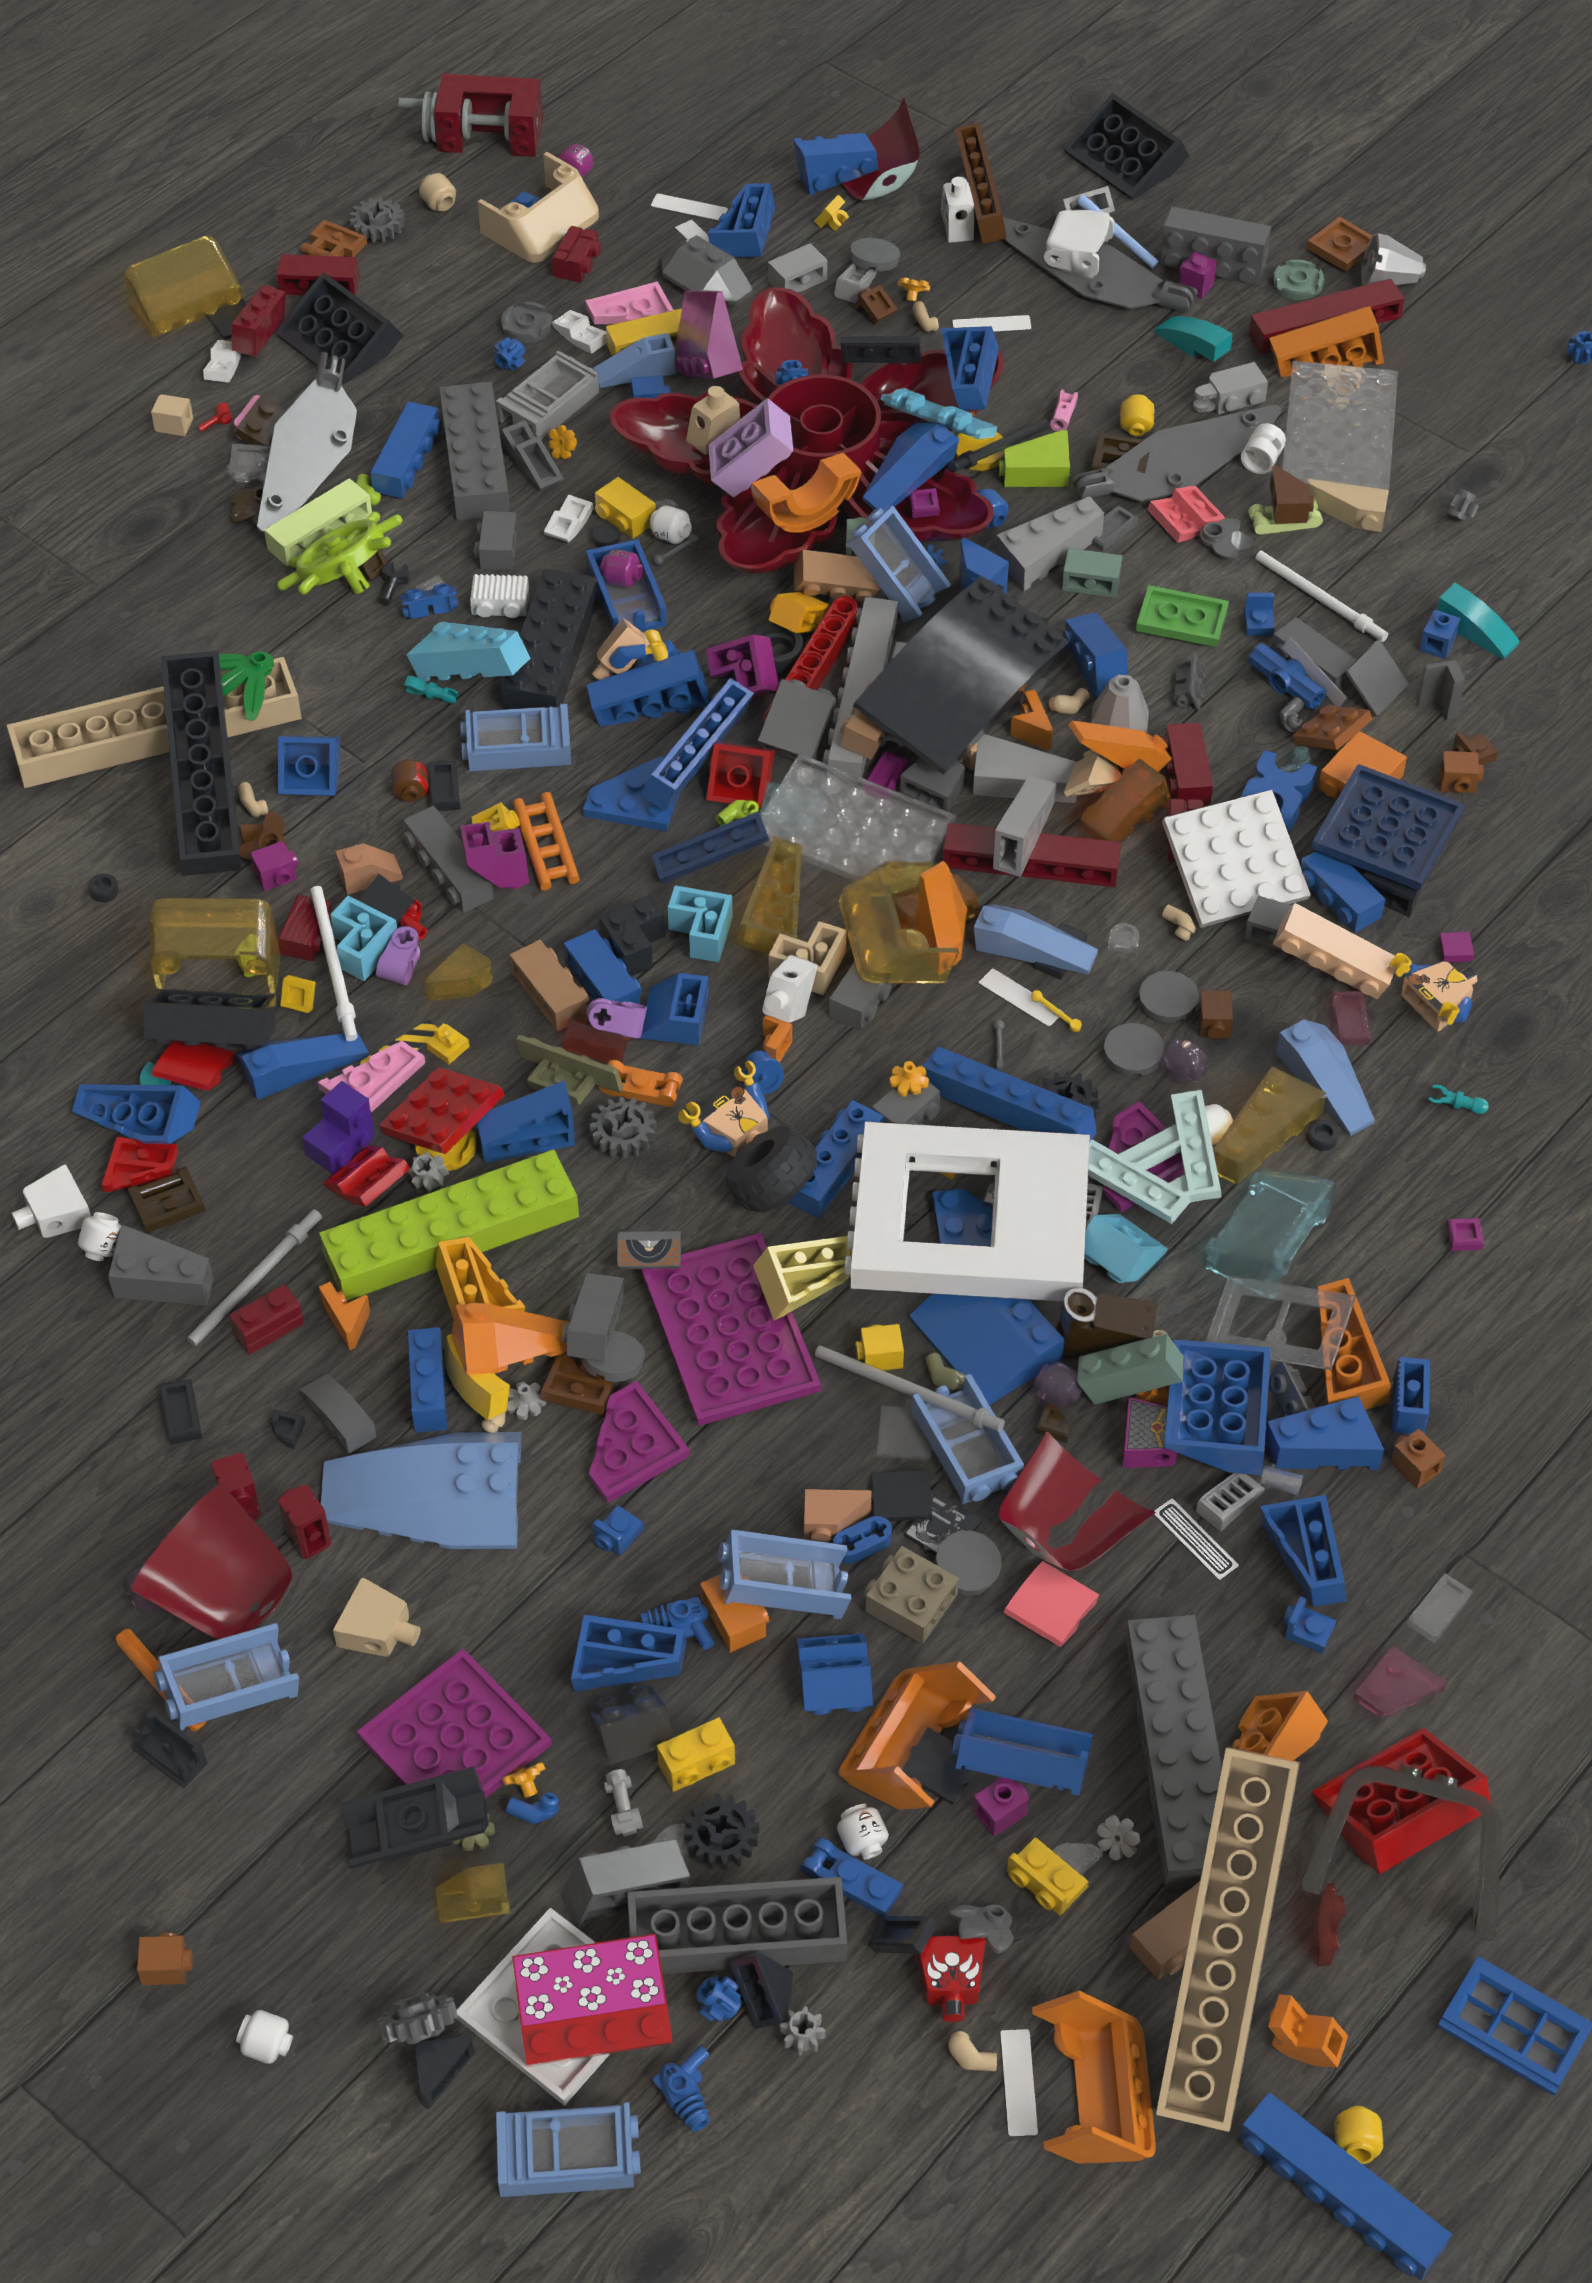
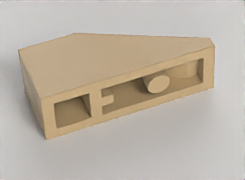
M1308 479L1309 495H1313L1319 510L1353 528L1382 532L1389 490Z
M1091 749L1083 753L1084 759L1075 762L1064 794L1066 797L1100 793L1123 782V778L1117 764Z

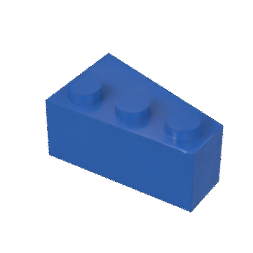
M865 133L836 135V138L823 139L822 136H818L814 140L802 141L801 138H793L799 178L810 195L879 170L876 149Z
M992 326L941 328L952 389L959 409L986 410L999 350Z
M1095 612L1066 619V631H1063L1062 635L1070 641L1067 647L1096 701L1110 679L1117 675H1128L1127 648Z
M565 1080L491 1109L476 1124L484 1163L575 1146L572 1108Z
M1359 1396L1267 1422L1265 1446L1276 1469H1317L1318 1466H1337L1338 1469L1348 1470L1349 1466H1368L1369 1470H1379L1384 1448Z
M1326 1495L1260 1506L1263 1528L1312 1606L1345 1602V1581Z
M584 1615L571 1676L574 1692L681 1675L686 1648L685 1630Z

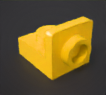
M501 802L471 817L473 824L489 822L491 832L515 829L520 825L516 813L513 810L509 811Z

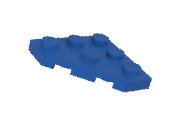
M665 757L655 758L590 788L583 808V816L667 832L679 795L666 811H663L641 796L651 774Z
M964 1189L933 1191L932 1200L939 1244L991 1247L993 1208L983 1206L982 1200Z

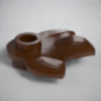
M269 811L265 816L263 825L243 824L241 826V834L245 842L239 847L241 858L251 860V852L281 841L287 847L286 839L283 836L285 823L277 813Z

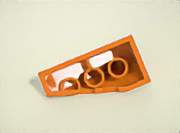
M1073 720L1068 724L1081 744L1146 782H1149L1172 759L1166 751L1168 747L1166 742L1158 735L1153 737L1142 730Z
M944 861L920 874L916 951L939 973L947 967H953L961 960L967 921V907L949 867Z
M469 1303L455 1305L452 1338L466 1375L499 1373L506 1371L508 1365L520 1361L523 1365L533 1363V1358L545 1354L546 1356L553 1357L566 1353L567 1343L562 1342L564 1324L569 1322L489 1303Z

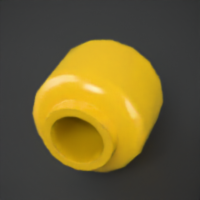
M1137 394L1128 397V399L1122 402L1120 407L1121 428L1132 436H1141L1150 431L1154 426V404L1144 395Z
M1353 2106L1337 2115L1334 2122L1335 2143L1361 2164L1370 2163L1380 2155L1383 2150L1382 2121L1375 2112L1362 2106Z

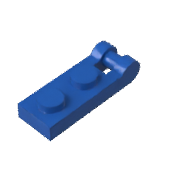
M818 1838L812 1847L814 1850L811 1857H806L801 1864V1871L812 1879L841 1877L843 1896L882 1917L887 1916L901 1894L903 1884L837 1849L830 1841ZM825 1859L833 1863L830 1871L822 1866Z

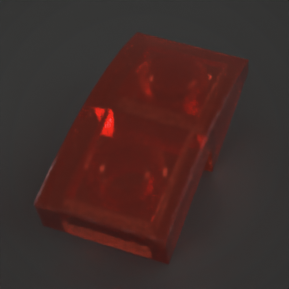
M1334 1883L1326 1885L1316 1918L1314 1948L1317 1967L1331 1965L1335 1952L1339 1951V1940L1336 1931L1338 1930L1341 1917L1345 1916V1904L1342 1895H1337Z

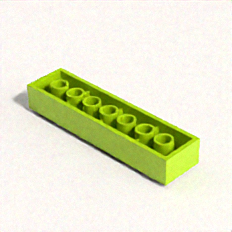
M553 1149L320 1232L319 1235L325 1260L339 1291L343 1292L348 1301L437 1269L435 1263L438 1242L470 1237L478 1249L484 1252L578 1218V1198Z

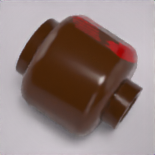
M405 759L392 768L391 790L399 800L414 802L427 794L429 787L428 772L422 763L413 759Z

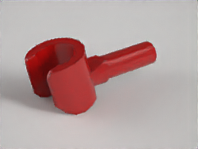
M220 403L215 407L216 415L198 426L200 432L219 422L221 424H229L231 422L232 415L227 403Z

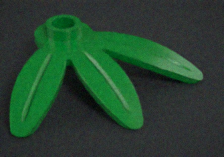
M254 652L248 657L239 654H219L221 670L232 669L222 676L224 697L247 679L244 690V709L246 718L249 721H254L263 704L265 677L271 673L274 667L273 657L266 652Z

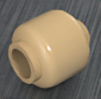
M434 173L427 175L422 180L419 195L431 210L446 211L455 202L456 189L445 175Z

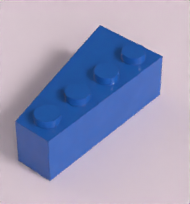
M694 650L587 684L591 706L600 727L634 722L640 716L651 717V719L661 718L662 713L678 711L679 715L688 714L690 709L703 707L705 709L712 701L707 682Z

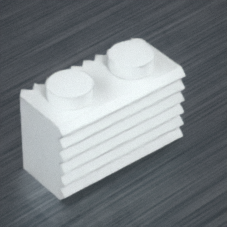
M477 574L473 575L470 598L472 615H479L481 617L495 615L507 616L509 618L527 616L529 601L528 577L526 575L523 577L521 575H513L512 577L510 575L499 576L498 574L496 576L493 574L490 576L488 574L485 576L482 574L479 576Z

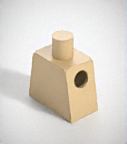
M710 387L708 389V396L692 407L686 441L703 454H708V445L740 420L739 403L725 393L722 387Z
M361 1578L333 1632L337 1647L386 1657L391 1654L397 1641L414 1646L419 1638L421 1628L408 1623V1607L404 1600L369 1580Z

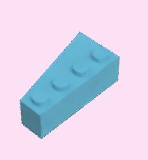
M448 622L436 624L432 629L433 631L406 654L418 678L423 681H429L430 676H437L439 680H449L450 675L460 674L462 679L471 678L479 673L483 677L514 675L530 660L517 631Z

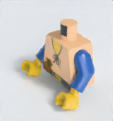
M622 617L598 650L597 657L601 663L592 675L601 680L611 677L613 673L620 674L626 672L637 659L647 658L646 655L651 653L655 661H662L668 658L666 645L662 642L658 631L650 629L642 632Z
M1396 954L1389 965L1396 968L1395 973L1398 977L1405 976L1401 996L1437 1032L1448 1024L1464 1023L1467 1020L1472 1007V985L1477 983V975L1473 969L1468 967L1458 972L1449 962L1444 961L1438 964L1416 965L1411 963V960L1405 954Z
M751 1061L745 1062L748 1075L742 1073L740 1066H737L734 1070L736 1079L744 1081V1087L738 1084L702 1112L698 1104L689 1102L686 1104V1108L690 1111L691 1116L684 1109L678 1114L680 1122L692 1125L691 1130L708 1150L727 1152L735 1157L756 1136L768 1131L770 1116L758 1081H754L752 1078L756 1068Z

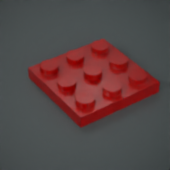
M438 1067L416 1090L409 1094L406 1100L389 1114L379 1127L384 1135L446 1154L505 1094L499 1085Z

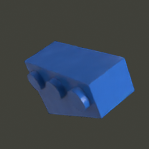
M745 184L731 202V208L727 214L722 213L719 217L720 222L716 228H711L707 232L709 243L732 257H761L775 210L771 184Z

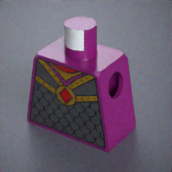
M1129 1398L1122 1468L1164 1467L1176 1464L1177 1452L1164 1448L1168 1407Z

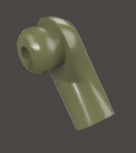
M933 1353L925 1358L931 1380L935 1386H946L948 1390H960L963 1388L965 1375L955 1369L944 1367L940 1354Z

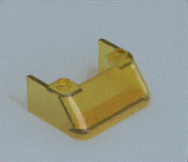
M884 862L843 888L839 904L859 975L864 980L871 983H946L959 954L958 948H929L927 938L921 932L914 929H901L893 897H919V876L933 867L932 862Z
M162 898L153 902L150 915L151 968L156 989H164L165 975L177 972L181 967V959H240L241 967L249 974H267L270 993H276L280 952L272 908L267 902L259 899Z

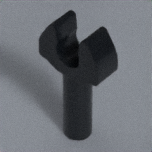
M390 562L383 567L382 579L387 581L379 599L382 605L388 606L398 585L409 584L410 575L407 564L403 565L399 573H394V562Z

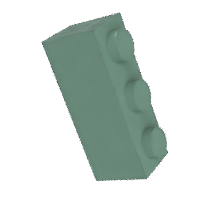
M1167 1334L1079 1357L1077 1383L1094 1404L1107 1402L1183 1382L1184 1356Z

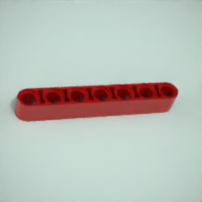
M841 596L833 601L785 679L786 681L790 682V679H795L803 682L807 688L813 690L820 688L850 639L853 627L857 626V602L853 598ZM773 700L764 714V724L767 719L770 708L772 706Z

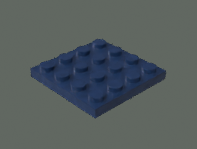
M1358 764L1313 839L1311 849L1420 891L1462 817L1465 804Z

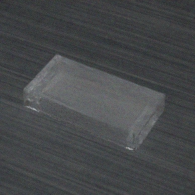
M1444 1573L1408 1618L1407 1625L1435 1643L1470 1600L1473 1591Z

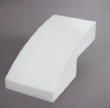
M569 310L552 322L553 327L563 337L590 354L607 343V333L590 326L588 316Z
M217 340L210 350L211 360L203 370L204 380L230 382L242 353L232 351V341Z
M568 495L560 511H554L544 530V535L569 543L588 520L594 509L593 503Z

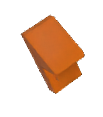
M1036 690L1025 691L1024 704L1020 705L1021 714L1012 717L1011 736L1045 750L1051 749L1053 728Z
M331 1282L319 1286L324 1309L349 1351L354 1349L370 1314L368 1296L364 1295L348 1303L343 1292H336Z

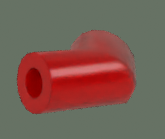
M415 900L408 912L402 917L400 924L402 927L406 926L415 929L419 940H422L426 937L428 930L420 923L422 904Z

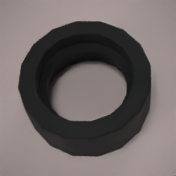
M778 624L762 626L755 631L754 635L770 637L771 644L781 643L793 649L788 654L773 656L777 676L789 674L803 652V638L800 633H795Z

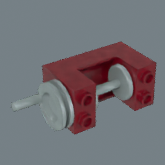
M442 74L439 92H434L433 97L431 92L427 91L425 92L424 99L399 98V108L422 109L423 139L425 142H430L432 137L433 143L438 145V152L463 153L465 139L470 138L471 131L505 133L506 141H509L511 144V156L536 157L543 122L540 79Z

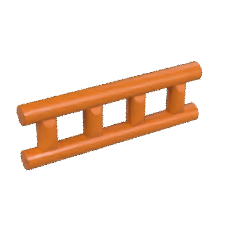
M545 792L541 794L542 802L526 806L523 799H515L512 804L519 819L520 828L540 888L548 890L552 886L550 880L566 876L570 884L578 883L580 878L551 793ZM546 813L549 823L532 827L529 817ZM553 834L556 844L539 848L536 837ZM560 855L563 865L546 869L543 859Z

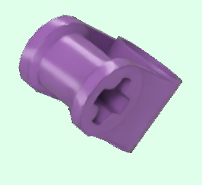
M404 926L393 932L385 951L378 961L376 970L378 978L402 985L409 983L416 963L420 958V949L417 945L419 937L415 929Z
M597 998L588 1005L587 1016L595 1029L627 1037L641 1038L647 1007L632 1002ZM601 1008H605L608 1016L605 1015L602 1017V1020H598L594 1013H600Z

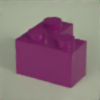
M752 634L706 649L710 675L712 677L725 679L736 677V682L754 693L753 699L777 693L779 684L770 637Z

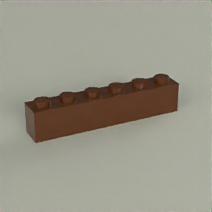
M980 123L957 127L955 131L974 202V211L982 244L1006 239L1003 215Z

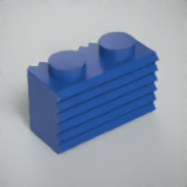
M1400 1357L1397 1361L1393 1377L1392 1430L1396 1433L1412 1434L1420 1429L1425 1434L1429 1417L1430 1361L1427 1359Z

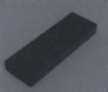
M920 336L841 337L840 344L843 363L922 362Z

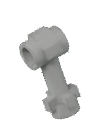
M622 1769L611 1771L606 1775L607 1782H604L606 1792L613 1793L618 1813L611 1815L615 1834H623V1836L635 1834L637 1829L643 1828V1823L638 1807L631 1809L627 1793V1788L632 1787L630 1776H627L626 1771Z

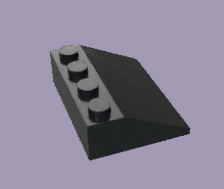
M1114 93L1105 100L1063 148L1065 152L1131 199H1135L1173 175L1189 157L1184 144L1179 138Z
M324 272L275 331L278 336L317 365L320 354L322 352L328 353L325 369L331 355L338 357L337 367L342 358L345 359L342 378L343 385L387 357L404 336L389 320Z

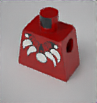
M931 1936L922 1954H916L926 2002L929 2005H942L943 2020L946 2022L963 2021L965 2019L964 2005L978 2003L985 1938L960 1939L959 1936Z

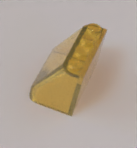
M204 236L130 266L124 275L130 309L152 338L206 317V314L215 313L218 308L228 304L235 305L241 299H244L243 289L220 244L212 236Z

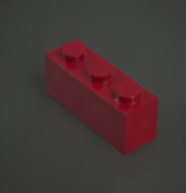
M281 254L277 271L279 290L286 291V295H305L324 272L356 296L360 278L357 257Z
M260 286L232 322V351L255 357L258 355L285 319L286 291L278 290L272 286Z
M1201 723L1167 724L1165 736H1161V738L1166 742L1168 746L1166 751L1172 758L1165 765L1166 775L1171 776V779H1169L1170 796H1174L1175 799H1184V801L1188 799L1201 800L1203 806L1211 805L1213 783Z

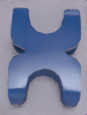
M1264 750L1256 764L1255 778L1247 782L1241 798L1272 790L1286 829L1291 831L1298 820L1301 803L1308 799L1313 788L1317 766L1304 763L1298 771L1292 773L1284 772L1278 769L1275 764L1277 753Z

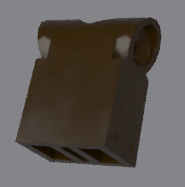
M1083 1288L1070 1289L1066 1292L1063 1299L1060 1320L1055 1329L1064 1339L1063 1357L1077 1358L1082 1355L1152 1338L1158 1302L1103 1293L1095 1297L1092 1292Z

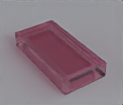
M1361 991L1334 992L1332 999L1338 1040L1342 1045H1369L1371 1038L1364 993Z

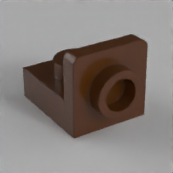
M881 285L873 289L870 287L863 289L857 295L858 300L854 304L856 311L863 307L875 325L894 315L898 310Z
M1462 732L1455 736L1452 751L1478 753L1480 765L1496 760L1498 751L1483 733L1468 739Z

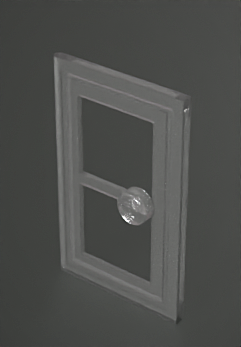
M1229 1275L1205 1342L1271 1347L1270 1360L1332 1370L1355 1302V1295ZM1242 1295L1283 1301L1276 1325L1266 1336L1267 1341L1228 1335ZM1290 1303L1333 1310L1319 1350L1285 1344L1287 1337L1281 1329Z

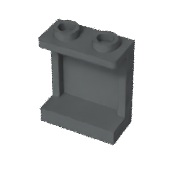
M782 679L758 739L760 748L775 750V755L814 767L817 759L816 750L831 711L835 710L837 705L835 696H832L833 694L823 688H817L816 690L807 688L799 680L790 679L789 682Z

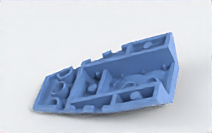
M455 1432L324 1461L321 1505L325 1509L327 1523L362 1531L364 1528L377 1530L379 1534L392 1536V1534L410 1537V1541L424 1543L425 1541L439 1543L440 1547L447 1549H517L518 1463H521V1432Z

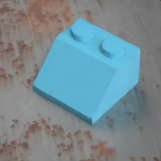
M1121 1214L1094 1215L1085 1230L1084 1258L1094 1265L1098 1266L1100 1264L1108 1270L1107 1275L1119 1283L1137 1281L1168 1250L1167 1247Z

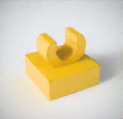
M838 195L814 222L820 228L828 222L829 226L836 231L842 225L841 223H844L849 217L845 211L839 210L845 201Z
M287 975L283 979L280 1006L309 1013L313 1009L316 982Z
M444 1023L434 1031V1036L426 1042L427 1050L448 1065L470 1047L469 1039Z

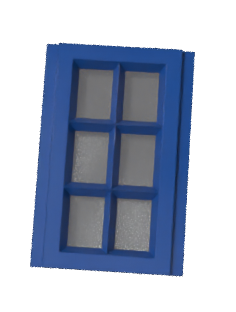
M1478 1956L1437 2027L1555 2096L1592 2030V2022Z

